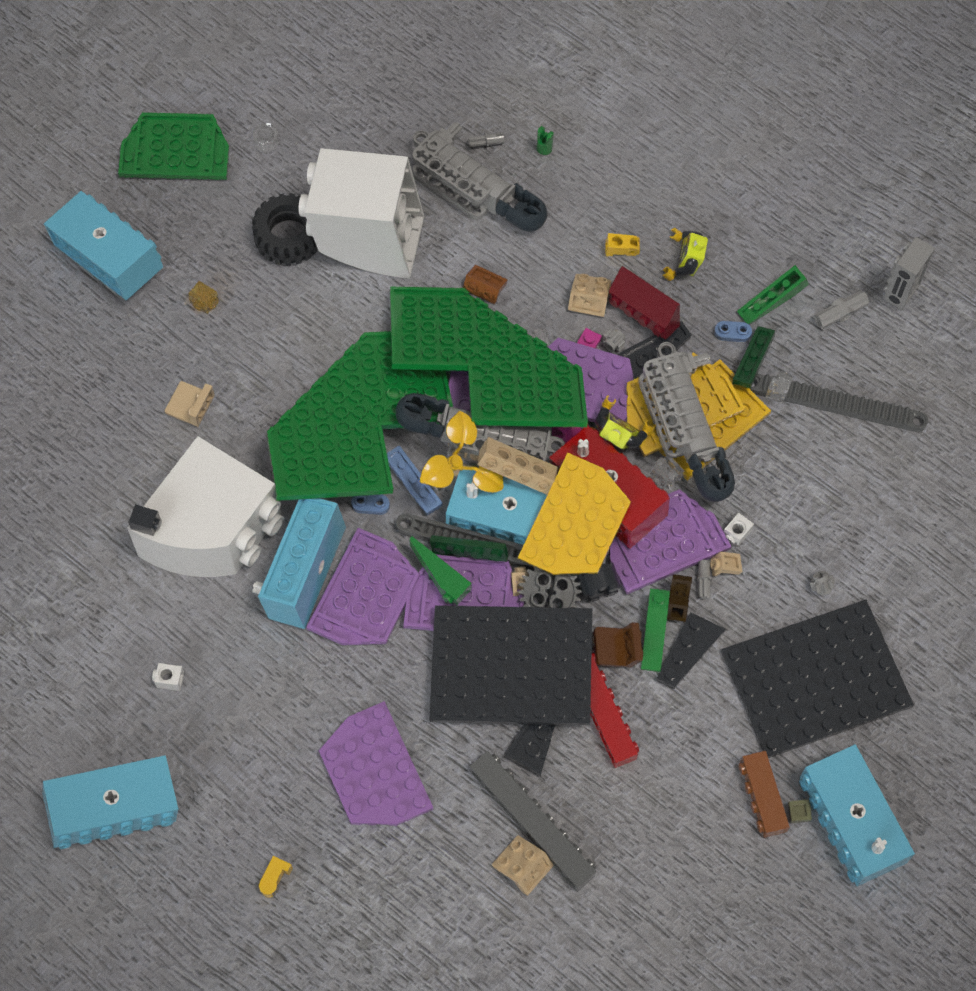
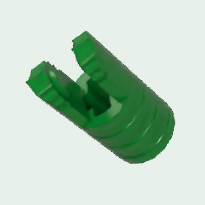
M542 126L538 128L537 151L541 155H548L553 149L554 132H545V127Z

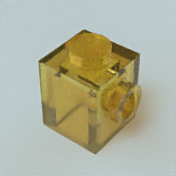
M198 281L188 293L190 303L198 311L203 310L208 314L211 309L216 308L218 305L217 291L201 281Z

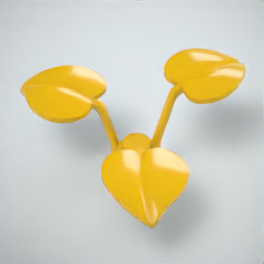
M458 411L446 426L447 437L455 444L460 443L458 448L452 453V456L447 458L443 455L431 457L423 467L420 483L436 488H444L452 483L454 471L458 469L461 471L474 470L476 473L473 475L472 480L477 488L491 493L501 491L504 487L502 475L481 466L479 468L463 466L462 458L458 455V452L462 449L463 444L471 445L475 442L477 428L470 416L462 411Z

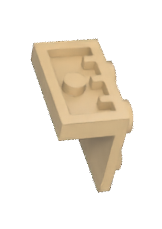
M576 274L570 293L568 310L604 317L611 280L604 277H592L587 274Z
M180 381L165 409V414L199 427L215 396L213 386L205 383L203 389Z
M519 835L514 838L492 863L494 869L513 880L526 896L531 893L554 866L544 851Z

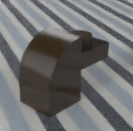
M672 575L667 613L668 620L686 622L692 577Z

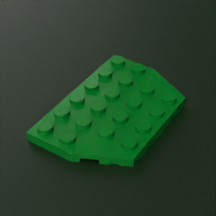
M142 112L138 121L132 126L127 138H124L121 142L118 175L125 178L227 180L229 145L213 114Z

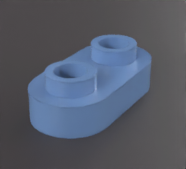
M721 321L716 325L714 334L721 341L746 342L751 337L752 328L744 322Z
M382 494L353 496L351 500L352 508L357 513L383 515L390 508L389 499ZM358 500H364V502L359 504ZM382 501L383 504L378 505L377 502Z

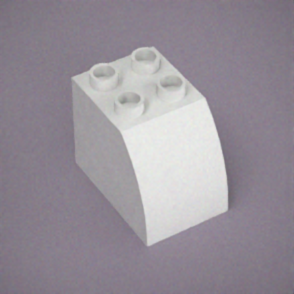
M320 148L317 163L310 162L307 170V182L311 185L309 194H302L299 200V215L307 219V235L314 237L319 252L335 260L366 271L410 279L423 225L424 213L408 157Z
M197 436L144 505L146 508L159 512L162 519L160 529L155 531L154 536L131 530L130 526L127 529L138 557L152 565L187 576L220 577L237 574L243 564L251 567L258 559L262 550L258 544L266 534L272 537L279 531L284 517L280 515L281 502L276 501L275 483Z

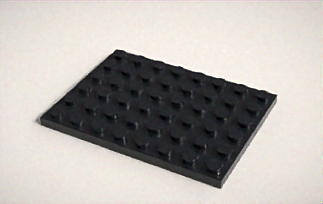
M867 600L836 609L721 650L763 751H766L768 758L913 708L914 706Z
M435 605L429 721L443 723L590 726L593 608Z

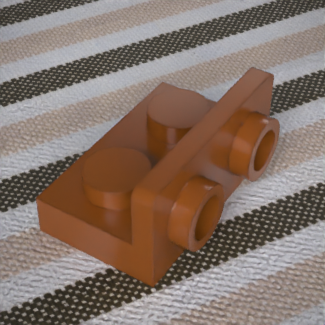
M475 264L466 275L463 288L468 290L469 293L495 304L499 293L507 285L508 279Z

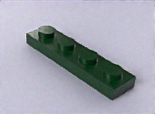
M757 326L733 377V384L751 389L775 337V330Z
M431 535L430 538L432 552L438 555L507 562L509 557L505 543Z

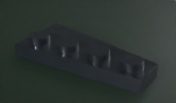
M680 321V326L666 340L660 336L653 335L618 353V355L630 359L633 378L636 379L643 373V367L647 361L658 358L657 350L661 343L669 342L674 345L677 351L691 338V333L684 323ZM669 348L661 349L663 355L671 354Z
M690 612L656 681L675 689L726 629Z
M524 724L508 750L506 757L541 777L555 725Z

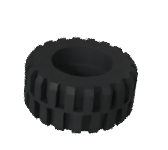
M283 193L279 194L278 197L272 196L268 202L263 201L260 204L261 208L258 207L255 211V216L252 219L254 242L259 253L270 262L274 260L275 264L278 265L285 263L286 266H291V263H296L297 265L302 263L304 259L305 261L309 260L311 254L314 255L318 251L314 237L308 236L306 233V217L299 215L301 195L296 197L293 193H289V195H284ZM283 221H296L304 226L303 231L292 238H279L271 233L274 226Z

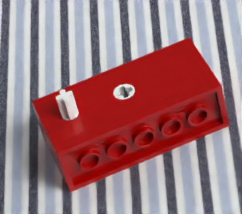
M588 425L549 457V463L558 467L557 474L567 453L602 467L631 501L616 534V537L629 549L668 516L670 502L668 493L658 488L655 482L650 477H646L637 465H632L623 453H619L614 449L611 442L605 441L596 429H592Z

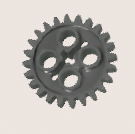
M533 566L534 571L526 570L529 575H522L525 583L518 584L523 587V590L518 591L519 594H523V597L518 600L525 601L522 607H544L548 597L545 589L550 588L553 574ZM541 574L547 577V583L543 586L538 583V577ZM555 575L551 588L554 591V595L549 596L548 607H552V601L558 598L561 601L560 608H578L574 602L581 601L580 598L576 597V594L582 593V591L576 590V587L580 585V583L574 582L578 577L577 575ZM560 579L566 582V588L562 591L557 588V582ZM536 593L541 594L543 598L542 602L538 605L533 602V596Z

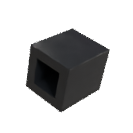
M135 504L128 523L131 530L154 536L155 531L161 527L162 519L157 510Z

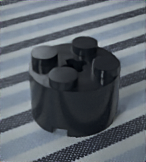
M613 562L610 563V566L607 563H603L598 574L587 573L583 576L582 574L577 575L584 598L588 599L589 602L599 600V596L607 594V596L615 595L621 587V582Z

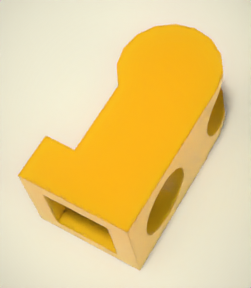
M608 233L605 241V256H613V254L639 255L640 238L634 235Z
M275 856L272 857L259 883V889L263 896L271 898L278 893V884L284 873L290 875L293 869L292 864Z

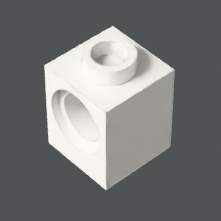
M738 513L724 529L725 537L731 545L739 547L751 533L754 524ZM733 529H739L742 533L736 534L733 532Z
M158 663L157 669L153 671L152 680L157 688L180 691L184 671L182 666ZM172 674L169 680H163L164 675Z

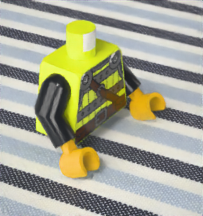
M673 228L671 231L675 235L670 236V238L676 242L682 240L677 268L674 271L668 266L663 269L666 274L662 276L668 281L673 280L675 276H694L704 261L708 238L704 237L700 232L683 231L682 233L678 229Z
M607 395L595 419V424L600 429L599 435L621 449L629 447L638 448L648 435H652L656 424L650 427L648 426L650 420H646L642 430H638L609 411L616 403V399L610 402L608 400L609 395Z

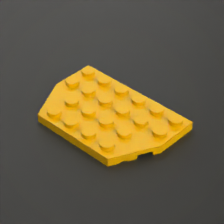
M711 364L697 367L695 373L691 374L692 383L709 427L745 411L746 408L728 376L715 370ZM638 377L626 384V395H628L627 423L641 431L646 420H650L648 426L653 427L654 424L639 387ZM649 394V399L653 401L651 394ZM662 428V433L666 435L664 429ZM656 429L639 446L644 457L663 449Z
M567 453L518 559L553 575L598 574L631 501L602 467Z

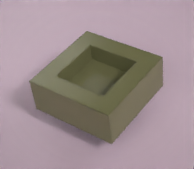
M809 799L788 802L791 823L812 820Z

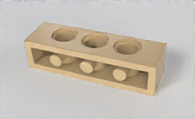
M490 437L486 439L479 450L477 464L546 495L549 493L553 482H555L558 468Z

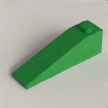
M794 265L737 312L750 325L797 295L809 283L802 272Z
M411 536L409 538L410 547L441 593L443 600L448 604L452 603L458 606L472 590V583Z
M650 588L641 670L661 671L670 594L668 590Z

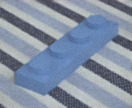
M400 446L387 453L389 466L427 516L443 506L442 501L430 485L420 483L421 473Z

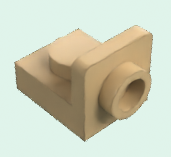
M719 552L710 559L713 576H718L721 573L739 575L743 572L740 554Z
M525 566L514 567V571L511 572L513 596L520 595L517 590H523V587L518 584L525 583L522 575H529Z

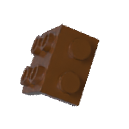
M632 622L624 628H594L595 653L598 665L632 668L643 661L644 653L641 647L642 634L639 623Z

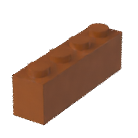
M766 751L742 756L739 770L746 779L744 783L745 790L752 798L750 805L752 812L756 813L758 818L756 825L759 833H762L763 837L766 838L788 832L790 826Z

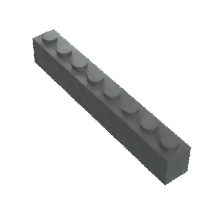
M487 751L470 765L469 772L535 846L547 854L554 867L578 892L596 876V866L590 859L586 860L581 855L582 851L575 843L572 845L569 842L567 833L554 825V819L548 813L546 815L543 813L539 802L527 795V789L521 783L519 785L516 783L513 773L508 768L505 770L500 765V759L495 754L491 755Z

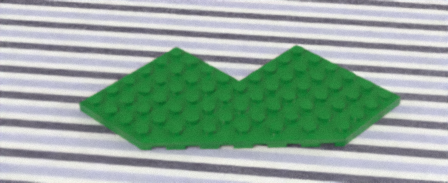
M390 286L392 369L468 371L470 413L472 422L475 425L587 427L588 418L581 366L578 364L573 365L567 361L566 356L557 350L552 351L549 349L545 342L527 334L528 331L517 323L514 325L509 322L508 317L496 310L494 312L491 310L487 303L478 297L475 299L469 295V291L465 288Z
M391 331L364 332L359 337V340L352 344L344 352V355L339 360H336L328 368V371L312 385L311 389L304 393L295 402V405L279 418V421L273 427L271 426L267 430L266 437L273 482L275 483L276 501L393 494V483L382 429L403 428L396 419V406L399 400L407 394L420 393L436 397L437 401L440 399L448 400L449 406L453 407L446 370L392 369ZM432 411L431 419L428 422L432 421L440 424L437 422L438 414L442 413Z

